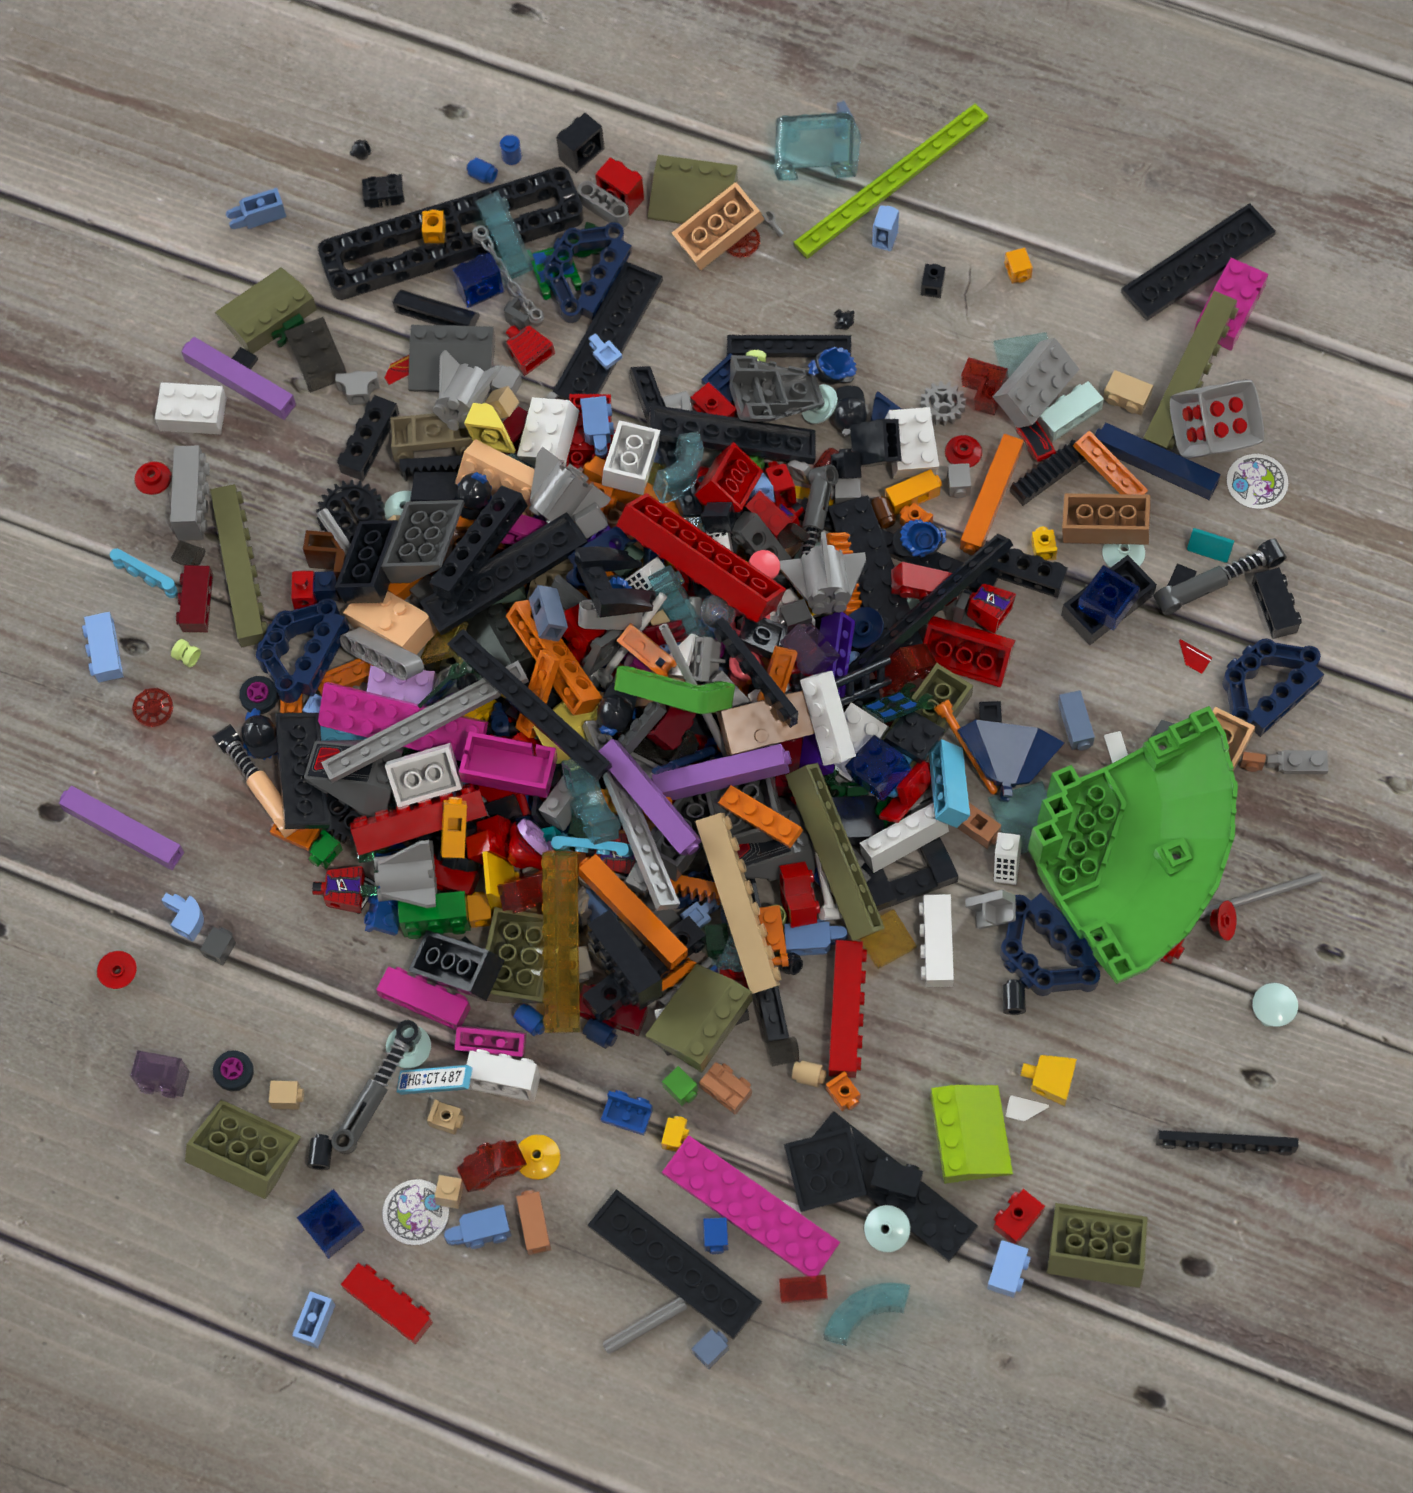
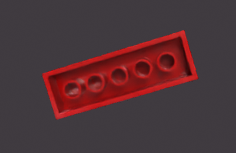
M467 783L463 785L462 789L419 801L412 805L399 808L396 806V810L389 812L388 809H383L375 812V816L367 818L365 815L353 819L354 823H351L350 827L358 855L442 830L443 800H449V797H460L462 801H466V822L487 816L478 785Z

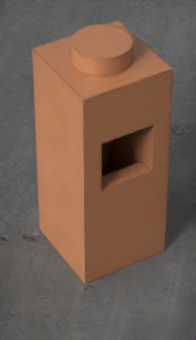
M969 803L970 816L957 829L986 849L991 844L996 845L997 836L1001 832L1002 825Z
M534 1190L524 1191L521 1193V1196H516L528 1255L550 1251L551 1246L540 1193Z

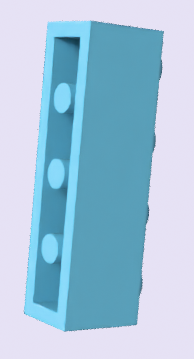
M941 739L929 753L935 819L957 828L970 816L963 748Z

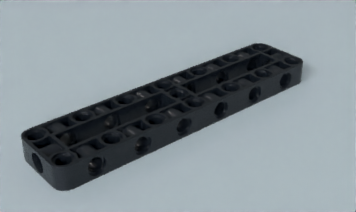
M555 167L322 240L318 245V253L332 295L338 300H346L489 255V251L485 250L481 244L473 241V232L465 234V232H462L461 226L554 197L558 204L544 210L541 208L519 215L518 218L505 222L503 220L484 226L489 231V237L494 243L495 252L580 226L584 220L583 208L570 172L565 167ZM438 210L443 211L444 216H448L445 217V243L419 246L403 251V254L384 257L365 263L364 266L352 270L344 267L343 263L423 239V211ZM478 231V234L484 235V232ZM487 240L484 244L487 247L490 243Z

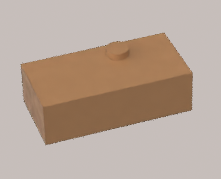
M1064 493L1063 543L1149 545L1150 495Z
M803 690L785 694L798 710V724L791 728L785 721L782 722L776 709L773 705L770 706L766 700L717 711L726 754L733 755L815 734Z

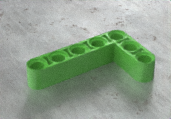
M617 666L614 689L690 712L708 714L732 708L735 685L719 681L698 686L629 666Z

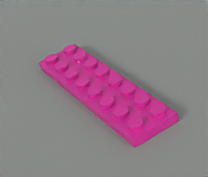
M326 682L323 687L318 722L323 727L369 738L427 708V706ZM461 716L403 747L424 751L451 743L455 759L462 761L469 732L486 735L488 721Z
M689 1135L662 1171V1175L723 1218H727V1221L812 1281L816 1279L840 1244V1241Z

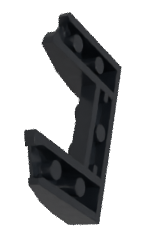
M609 547L576 548L574 561L600 618L653 611V605L649 602L656 599L655 591L625 588L613 589L605 573L641 568L642 562L640 560H635L625 550Z
M940 837L920 847L928 868L889 882L883 868L873 873L866 863L861 866L870 876L866 883L878 911L958 882L959 875Z

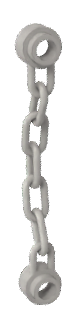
M476 226L472 233L473 241L481 244L485 250L489 251L495 270L504 278L507 288L512 295L518 297L522 302V306L527 312V316H529L530 325L535 327L541 325L544 313L536 308L534 303L523 295L520 286L511 280L507 274L508 269L506 265L496 255L494 243L489 237L488 229L484 226ZM478 231L484 232V235H479ZM488 240L490 244L486 247L484 243ZM499 261L504 268V270H501V272L495 264ZM513 284H514V285L517 287V289L519 290V291L516 292V294H515V292L512 290ZM529 303L533 307V309H531L530 311L526 307L529 305ZM532 314H538L539 317L535 318Z

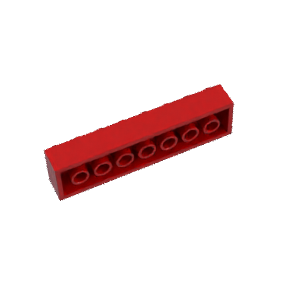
M648 493L626 504L616 524L626 535L634 537L642 546L657 553L658 557L673 564L678 571L686 573L694 582L703 585L713 595L719 596L730 607L738 609L745 614L746 618L756 623L776 610L786 591V588Z

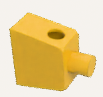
M1040 1055L1037 1066L1023 1063L1020 1076L1033 1079L1032 1092L1065 1106L1077 1059Z

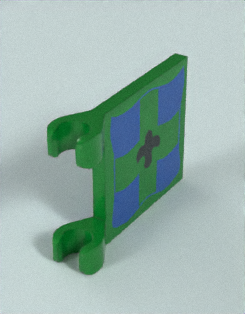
M553 247L528 254L544 300L552 298L550 288L544 282L543 270L545 266L543 264L546 257L552 255ZM561 256L559 257V259L565 261L568 259V257ZM573 260L572 267L565 270L563 275L565 279L571 278L575 290L579 291L581 290L582 281ZM555 272L549 274L553 278L559 275Z

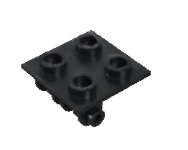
M388 174L381 177L370 176L362 179L365 207H369V209L379 208L378 200H380V205L383 207L382 199H386L388 207L389 198L391 206L401 205V203L405 202L402 174Z

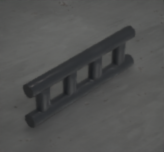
M889 657L882 658L836 679L837 689L844 685L846 689V695L840 698L842 706L892 684V679L889 676L885 677V667L891 664V659ZM876 671L877 681L870 684V673ZM861 678V689L854 691V681Z

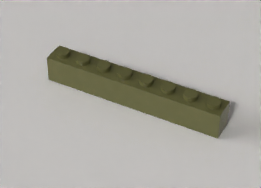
M1217 291L1213 292L1145 433L1144 440L1166 450L1169 448L1173 449L1176 440L1170 413V397L1180 392L1203 387L1204 382L1201 380L1204 374H1209L1213 365L1210 361L1213 356L1217 357L1222 346L1219 344L1221 338L1227 337L1230 330L1228 324L1231 319L1235 320L1239 311L1236 299Z
M232 484L210 489L237 638L240 646L246 647L258 644L263 640L267 630V623L262 621L261 616L265 615L263 603H259L258 596L262 595L259 583L255 584V578L258 577L256 565H252L251 559H254V552L252 546H248V540H251L249 528H245L244 522H247V515L245 509H241V504L244 503L242 491H237L236 485Z
M818 763L806 765L785 775L788 780V787L794 795L797 809L800 811L805 822V829L809 832L813 848L819 857L821 868L826 874L830 890L834 894L838 910L843 916L847 932L851 936L852 941L865 938L885 929Z

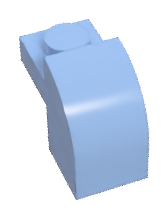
M166 893L162 898L163 904L166 908L177 913L171 923L172 929L175 933L193 942L203 926L204 917L202 910L196 900L190 895L185 901V899L177 894L171 896Z

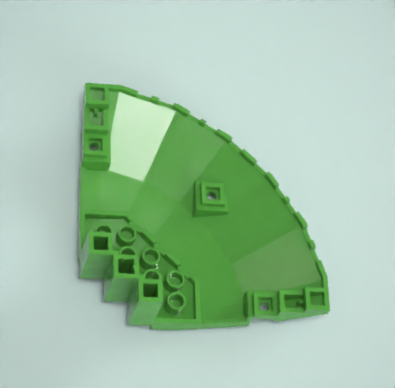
M1210 706L1191 713L1189 718L1169 726L1167 731L1148 738V741L1143 743V747L1081 778L1078 777L1072 765L1053 772L1046 795L1048 798L1042 800L1037 820L1038 825L1032 828L1028 851L1038 867L1037 872L1042 882L1080 940L1086 938L1093 951V956L1116 984L1148 971L1187 937L1220 885L1235 838L1238 784L1235 781L1234 767L1230 760L1226 733ZM1163 745L1166 749L1161 750L1158 746ZM1177 854L1180 858L1174 859L1172 855ZM1094 936H1100L1102 940L1096 941Z

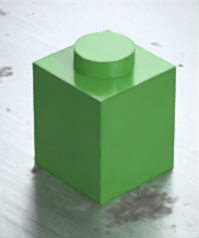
M679 1066L662 1081L663 1088L681 1106L686 1102L691 1103L698 1095L697 1083Z

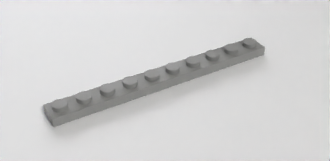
M519 661L506 666L523 684L529 682ZM481 679L321 763L331 783H334L502 695L484 679Z
M597 720L584 722L582 727L587 740L596 750L599 751L612 739L610 735L601 734L599 730L600 725ZM608 770L602 777L656 910L677 909L680 904L641 807Z

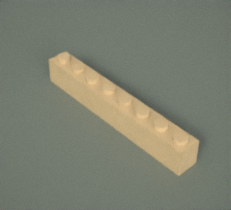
M718 813L695 821L750 991L754 994L780 985L781 974L779 968L774 967L772 961L775 958L771 945L767 946L766 943L767 930L764 924H760L758 915H761L757 902H753L751 896L754 893L750 880L746 881L744 872L747 869L744 860L739 859L737 853L740 848L736 837L733 838L730 831L733 828L730 817L725 816V813Z

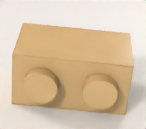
M1114 370L1105 388L1103 398L1104 401L1112 406H1119L1132 414L1142 415L1151 397L1153 385Z

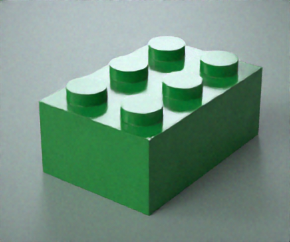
M465 891L436 894V907L431 908L398 901L399 924L404 937L419 939L425 935L427 930L441 935L444 933L461 935L466 933V931H471Z

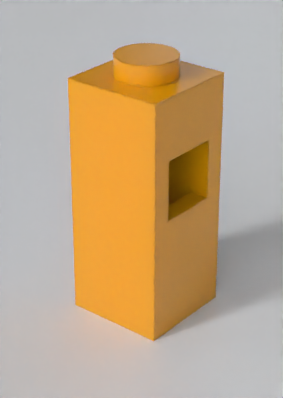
M930 469L887 488L885 497L889 498L895 515H897L905 505L910 506L913 502L919 505L940 496L942 482L939 476L934 475Z
M449 797V800H443L442 857L464 858L467 803L462 801L460 797Z

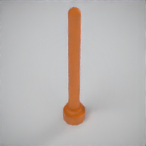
M949 699L935 706V712L938 716L940 715L942 718H945L991 794H996L998 791L996 785H994L993 781L986 778L958 733V729L961 727L952 714L953 706Z

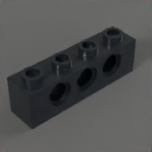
M374 395L372 400L367 402L363 417L358 419L354 434L349 436L344 453L341 452L338 457L337 463L342 474L364 481L391 430L390 418L398 417L399 415L397 403ZM365 436H371L368 439H363ZM356 453H362L359 456H354Z
M1013 548L1009 549L1005 555L999 558L1005 559L1006 563H1000L997 560L989 569L985 570L990 574L998 576V579L1058 598L1066 579L1068 567L1059 562H1050L1044 560L1041 556L1023 553L1020 549ZM1026 566L1028 569L1021 570L1018 567ZM1044 572L1047 573L1048 576L1043 577L1040 576L1039 573Z

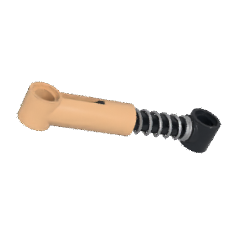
M229 724L212 737L223 753L229 754L231 759L234 760L235 765H238V769L242 771V775L246 776L247 786L262 804L282 835L286 838L298 829H284L282 796L264 771H258L259 767H255V762L251 761V756H248L247 751L243 750L242 740L232 725Z

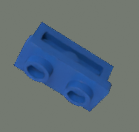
M377 887L370 892L368 897L370 906L364 918V924H366L365 931L371 932L376 930L395 936L398 934L399 929L398 900L379 902Z
M609 1091L601 1122L644 1136L653 1113V1107L649 1104L650 1102L641 1097H637V1099L630 1098L623 1091Z

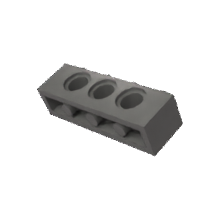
M744 511L736 520L732 530L733 540L744 548V553L749 559L757 551L768 550L774 553L779 561L792 560L758 514ZM779 571V574L773 580L787 590L789 589L787 578Z

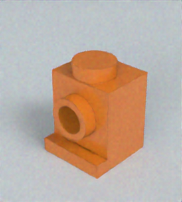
M914 502L910 506L905 505L899 513L901 526H904L910 520L914 521L916 519L933 523V514L926 512Z
M845 1071L826 1084V1091L841 1111L845 1109L851 1110L859 1104L858 1100H860L861 1094L848 1078ZM844 1088L848 1089L849 1093L846 1095L840 1092Z

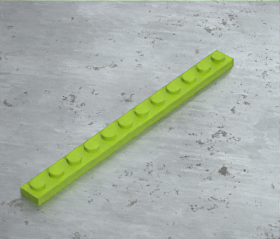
M976 103L800 236L794 241V247L807 259L982 126L988 121L989 116Z

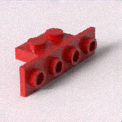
M923 761L922 764L917 762L896 787L899 796L893 798L879 815L880 819L899 823L932 784L929 762Z

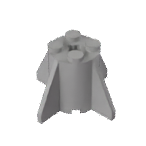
M444 350L440 355L439 397L433 412L447 424L449 429L456 431L459 428H466L464 422L472 404H483L487 400L491 389L490 383L499 373L501 366L497 365L486 371L477 366L471 368L468 367L469 364H459Z
M542 447L537 453L530 496L531 506L529 509L538 516L542 514L547 518L546 522L549 523L567 512L572 520L575 521L574 515L596 502L602 508L609 503L612 498L594 486L593 482L590 484L586 482L589 478L582 473L584 470L582 467L577 469L571 464L566 467L562 465L564 460H560Z
M821 532L820 546L811 548L810 553L807 555L804 553L801 559L779 561L780 571L807 601L814 614H822L833 611L843 612L847 609L846 605L850 601L866 563L865 552L843 554L840 549L839 551L835 550V546L827 545L826 533Z
M433 840L419 841L391 856L374 857L375 870L379 872L374 873L375 886H380L377 889L379 902L398 900L425 908L436 907V894H438L435 877Z

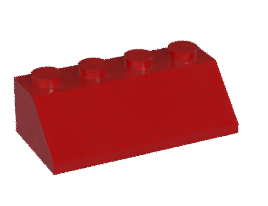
M733 442L716 457L694 495L705 506L708 502H732L735 512H740L762 475L763 470Z
M933 616L927 626L918 663L934 667L938 663L954 674L1001 688L1016 640Z

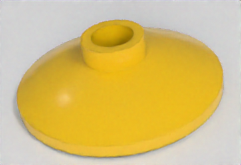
M531 1135L519 1143L515 1151L516 1167L522 1175L529 1179L541 1180L551 1176L560 1163V1151L557 1144L545 1135ZM538 1151L541 1153L539 1158L533 1157L534 1152Z

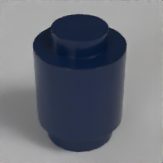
M590 1018L583 1029L586 1039L604 1049L609 1046L612 1047L618 1037L615 1028L604 1022L600 1023L597 1019Z

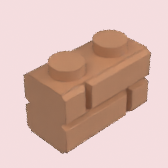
M715 1062L700 1080L699 1086L736 1115L752 1095L751 1084L743 1077L739 1079L732 1074L733 1070L724 1063L720 1065Z

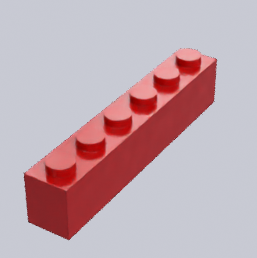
M836 940L829 1059L830 1077H837L845 1071L848 1078H856V1071H861L862 1057H857V1049H862L863 1035H858L859 1027H863L864 1014L859 1013L860 1005L864 1006L865 992H860L861 984L866 982V971L862 970V962H867V949H863V941Z

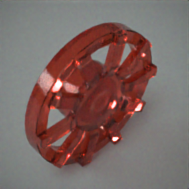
M159 688L145 689L135 697L132 710L140 724L147 727H157L169 720L174 706L167 692ZM150 693H154V696H153L152 699H151V697H150V695H149ZM158 693L162 694L163 696L157 700ZM146 695L148 700L145 701L142 697ZM165 698L168 699L169 703L161 704ZM138 702H142L144 706H137ZM162 707H169V711L162 710ZM141 709H144V710H145V711H143L142 713H140L139 715L137 714V710H141ZM162 713L165 717L160 720L158 716ZM145 714L148 715L146 721L141 719ZM151 717H155L156 722H150Z

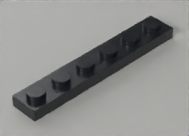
M727 335V356L730 353L732 355L746 356L748 351L760 350L766 353V357H816L825 349L837 347L838 349L842 347L844 350H848L851 357V335Z
M724 617L716 620L715 637L720 643L723 642L728 654L739 662L742 672L750 676L754 687L757 690H761L766 702L770 706L773 705L782 722L785 721L790 728L798 724V710Z
M1159 1130L1156 1136V1145H1162L1164 1149H1175L1176 1146L1185 1147L1187 1150L1209 1148V1151L1213 1152L1232 1149V1152L1235 1153L1253 1150L1257 1154H1268L1271 1151L1287 1156L1297 1151L1299 1138Z

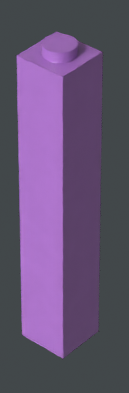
M193 337L190 342L183 346L181 352L185 362L279 418L285 420L296 406L293 394L196 337Z
M611 739L599 750L611 762L610 772L679 854L686 856L695 853L699 849L698 845L702 842L701 838L622 744L617 740Z
M782 744L665 771L657 775L652 774V779L665 797L677 800L727 788L730 785L736 786L790 773L788 764L792 762L789 751H785Z
M70 786L68 791H64L60 797L59 804L66 813L170 870L174 869L184 854L179 844L73 786Z

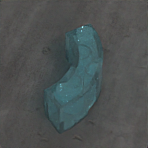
M498 191L476 200L480 215L497 244L496 247L508 269L511 279L534 270L532 265L534 257L530 249L526 250L518 229L508 211L510 206L505 197L501 198Z
M698 431L679 434L674 451L677 461L670 467L657 471L653 490L662 504L682 497L684 492L695 484L704 450Z
M669 565L648 576L656 596L660 592L667 596L662 606L671 621L682 619V625L685 626V633L688 636L695 634L699 637L713 638L709 627H704L682 585L685 581L680 571L675 572L673 567Z
M572 759L562 761L566 788L570 789V793L575 800L571 802L576 818H581L582 823L586 826L583 827L586 836L594 845L619 839L620 821L608 807L599 781L596 782Z
M881 1283L863 1288L852 1294L841 1303L831 1316L824 1332V1340L847 1346L853 1331L867 1317L884 1312L904 1314L910 1285Z

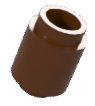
M883 496L874 498L871 505L880 528L886 529L896 523V515L889 498H884Z

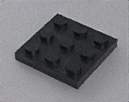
M852 1127L784 1144L800 1212L868 1195Z

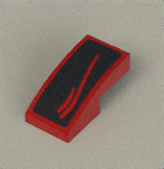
M1037 420L1033 425L1017 428V433L1027 444L1029 453L1037 462L1051 457L1052 454H1056L1051 441Z

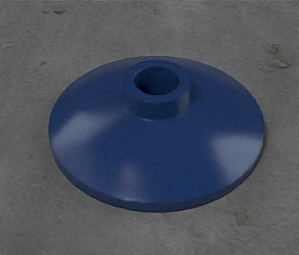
M863 607L849 615V617L855 620L852 640L853 647L866 648L880 638L884 622L878 611L873 608Z

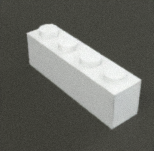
M833 671L801 679V686L823 765L840 763L855 757L854 747Z
M933 802L900 820L899 823H895L860 842L862 858L872 872L875 873L949 832L948 824L935 819Z
M951 894L924 895L923 902H919V916L924 917V924H920V937H924V945H920V957L925 958V966H921V980L926 981V987H953Z

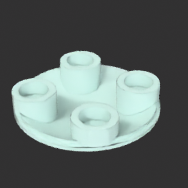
M1266 984L1260 987L1253 997L1252 1006L1254 1013L1264 1026H1284L1290 1023L1297 1014V998L1293 991L1283 984Z

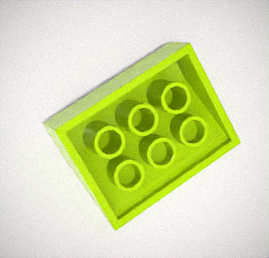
M949 1085L931 1088L930 1096L944 1184L1013 1175L999 1086Z

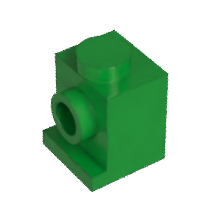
M322 830V838L312 844L310 849L311 856L308 860L316 867L321 865L327 869L342 852L343 848L338 840Z

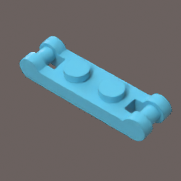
M113 549L110 552L111 560L117 569L125 568L133 577L139 576L143 578L149 586L159 587L164 590L168 598H175L178 595L175 583L170 577L120 549Z
M555 836L551 841L552 847L558 850H567L569 847H575V852L588 853V849H597L596 854L610 855V851H615L619 856L631 857L634 854L630 844L565 836Z

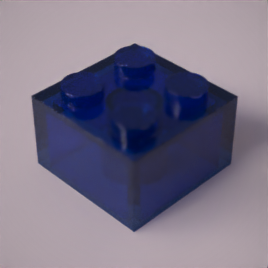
M490 252L481 254L475 259L461 263L453 268L457 290L467 309L504 293L501 271Z
M1103 565L1080 596L1077 609L1114 631L1138 599L1140 587Z
M873 735L855 754L856 756L845 765L850 777L881 801L912 770L904 755L876 735Z
M334 1189L297 1217L300 1224L328 1259L365 1230Z

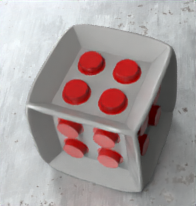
M1237 380L1223 385L1196 388L1174 394L1170 397V413L1178 450L1184 458H1196L1209 454L1230 452L1251 447L1264 441L1263 417L1258 393L1252 380Z

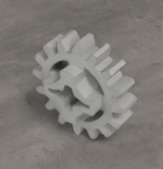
M940 381L939 386L932 383L931 389L925 388V394L921 395L922 402L920 403V408L930 407L932 420H935V425L942 421L944 426H946L947 421L950 420L954 424L955 417L961 418V414L965 412L966 398H963V391L958 392L957 385L952 388L951 382L943 385V382Z

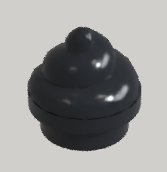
M365 139L356 140L350 155L358 159H367L368 155H371V147Z
M461 673L456 682L458 690L460 691L477 682L478 678L473 673Z
M791 952L787 954L789 966L782 967V970L788 975H796L801 971L803 961L798 954Z

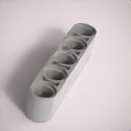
M358 627L340 636L341 646L346 652L403 681L424 670V664L418 655L362 627Z

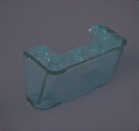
M847 112L816 115L802 114L799 116L783 115L777 118L775 175L778 181L798 180V175L794 168L832 167L836 178L856 177L861 133L853 116ZM840 168H845V169H848L849 171H846V172H845V171H841V170H839V169H840ZM786 171V172H789L790 174L785 175V174H783V172Z

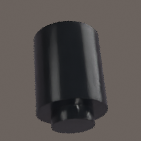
M1008 980L1006 984L1002 985L1003 1013L1007 1015L1024 1014L1026 1012L1025 985L1020 983V980Z
M317 1134L315 1138L310 1139L308 1168L315 1170L330 1169L333 1145L328 1135Z

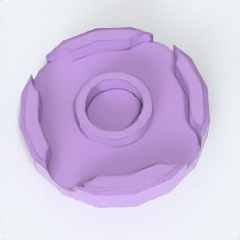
M522 819L517 824L522 836L538 853L548 857L554 852L551 841L546 843L543 837L544 832L532 821Z

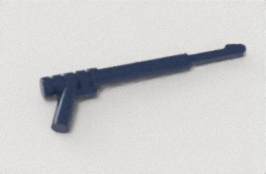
M711 745L697 750L695 753L670 761L669 764L653 768L652 773L657 775L693 762H707L710 760V757L717 755L718 748L715 745Z

